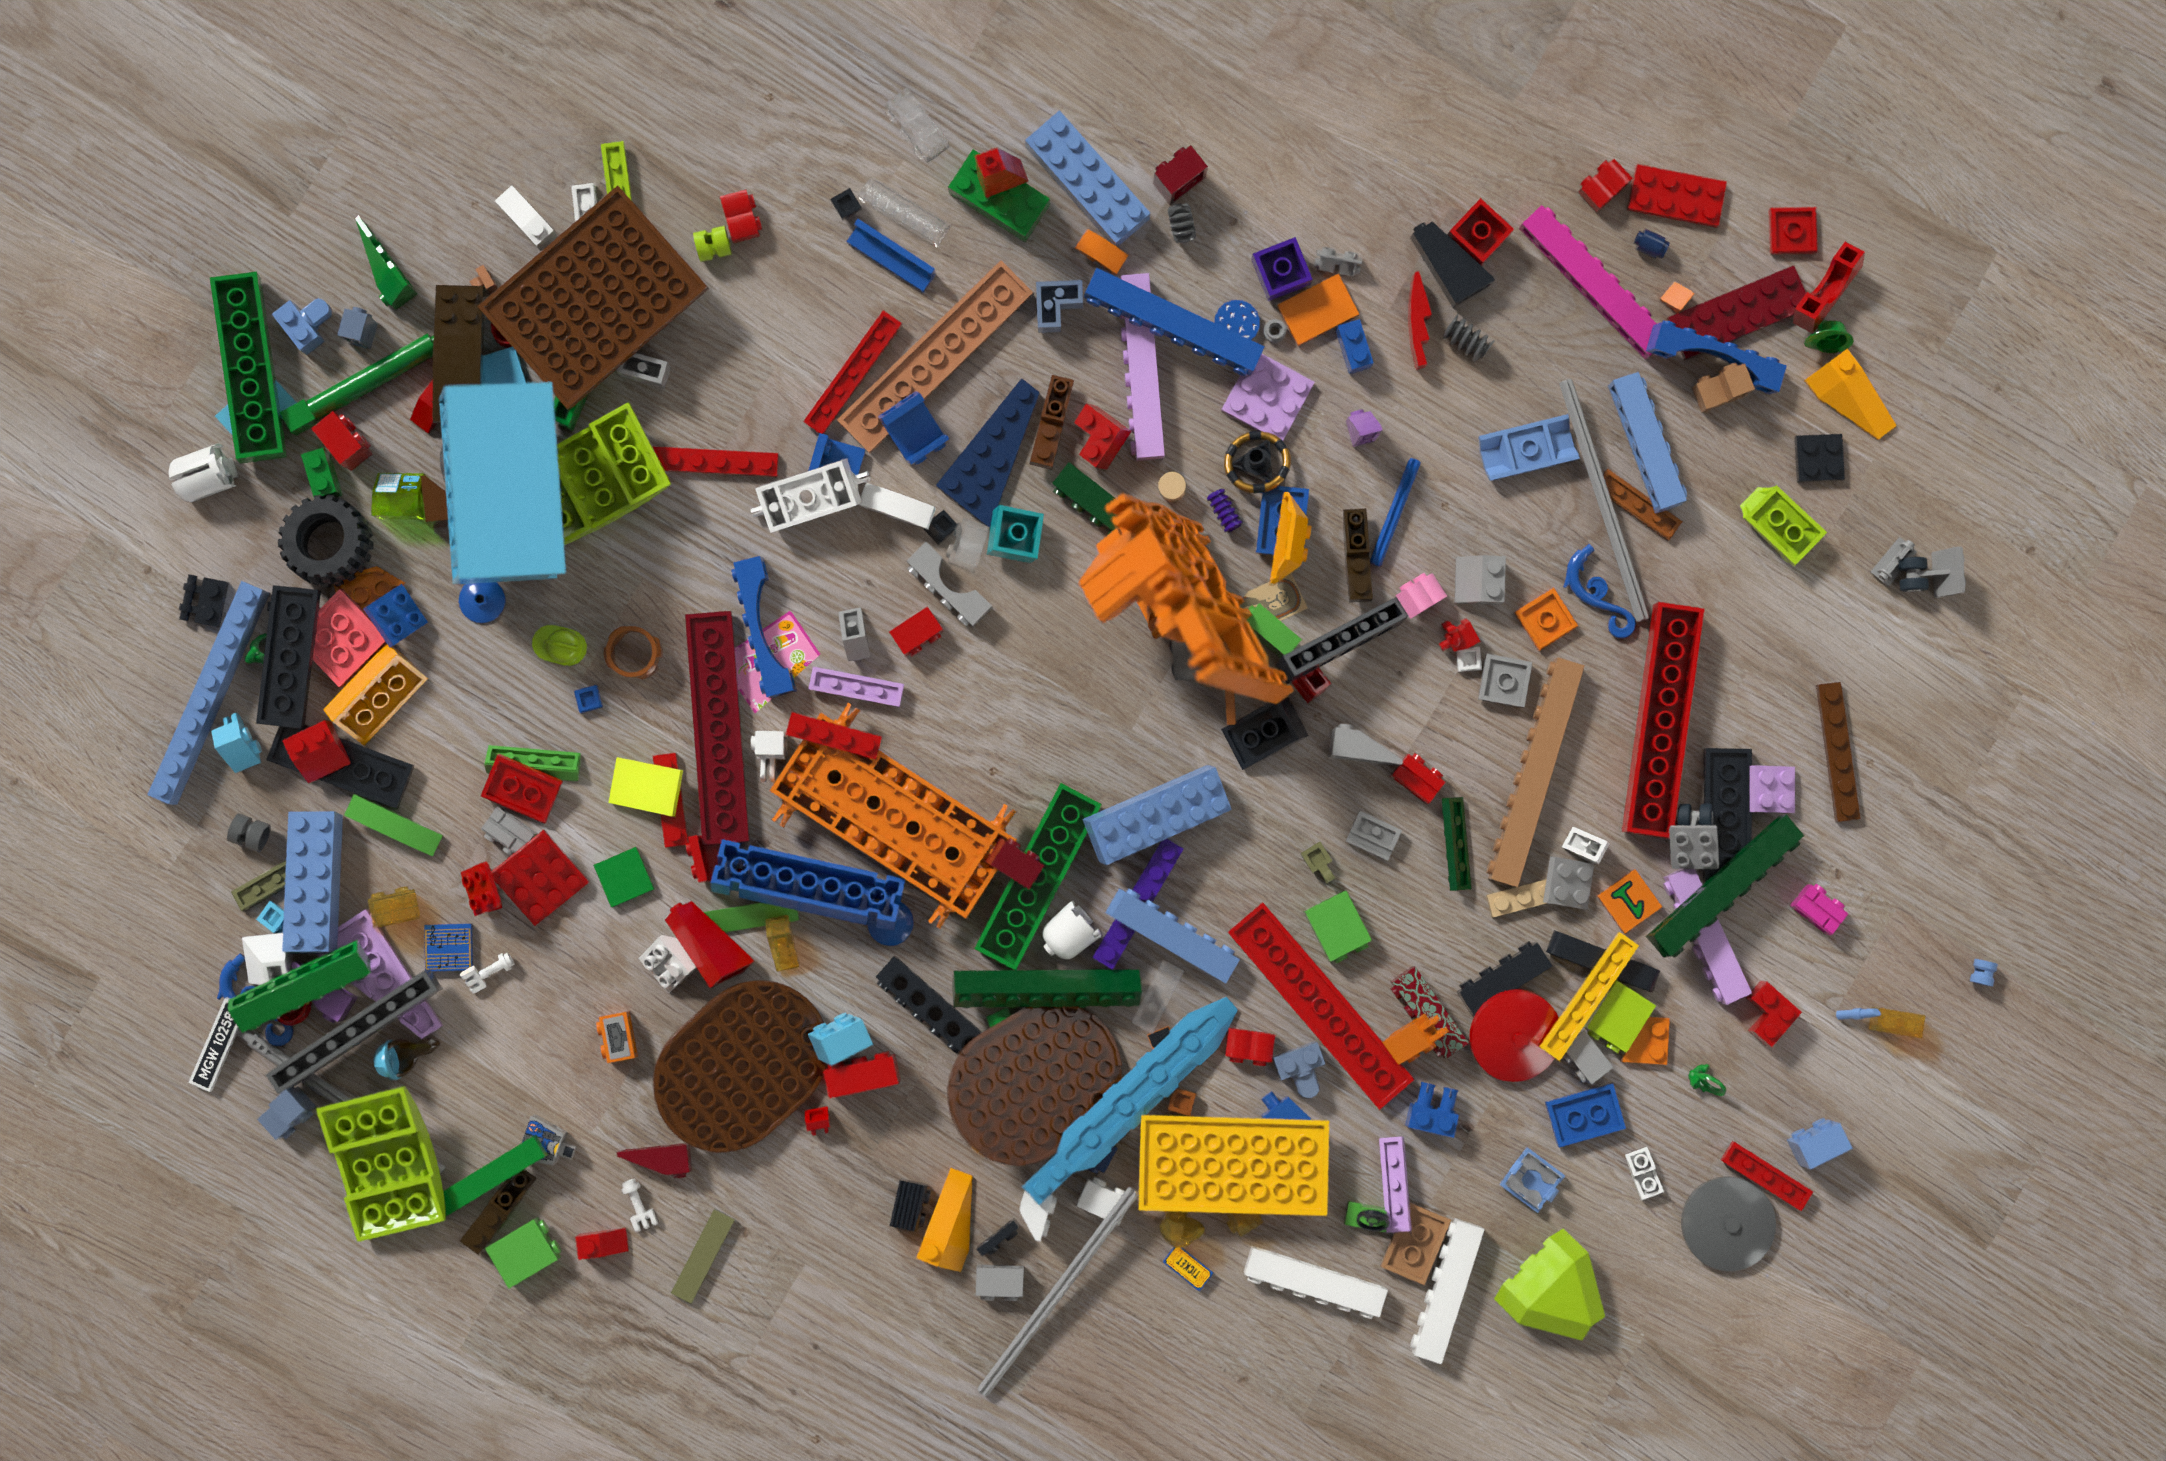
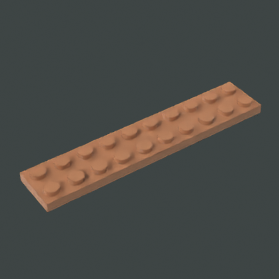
M1001 260L851 405L837 421L870 454L889 435L879 420V415L915 391L919 392L925 400L1033 295V292Z

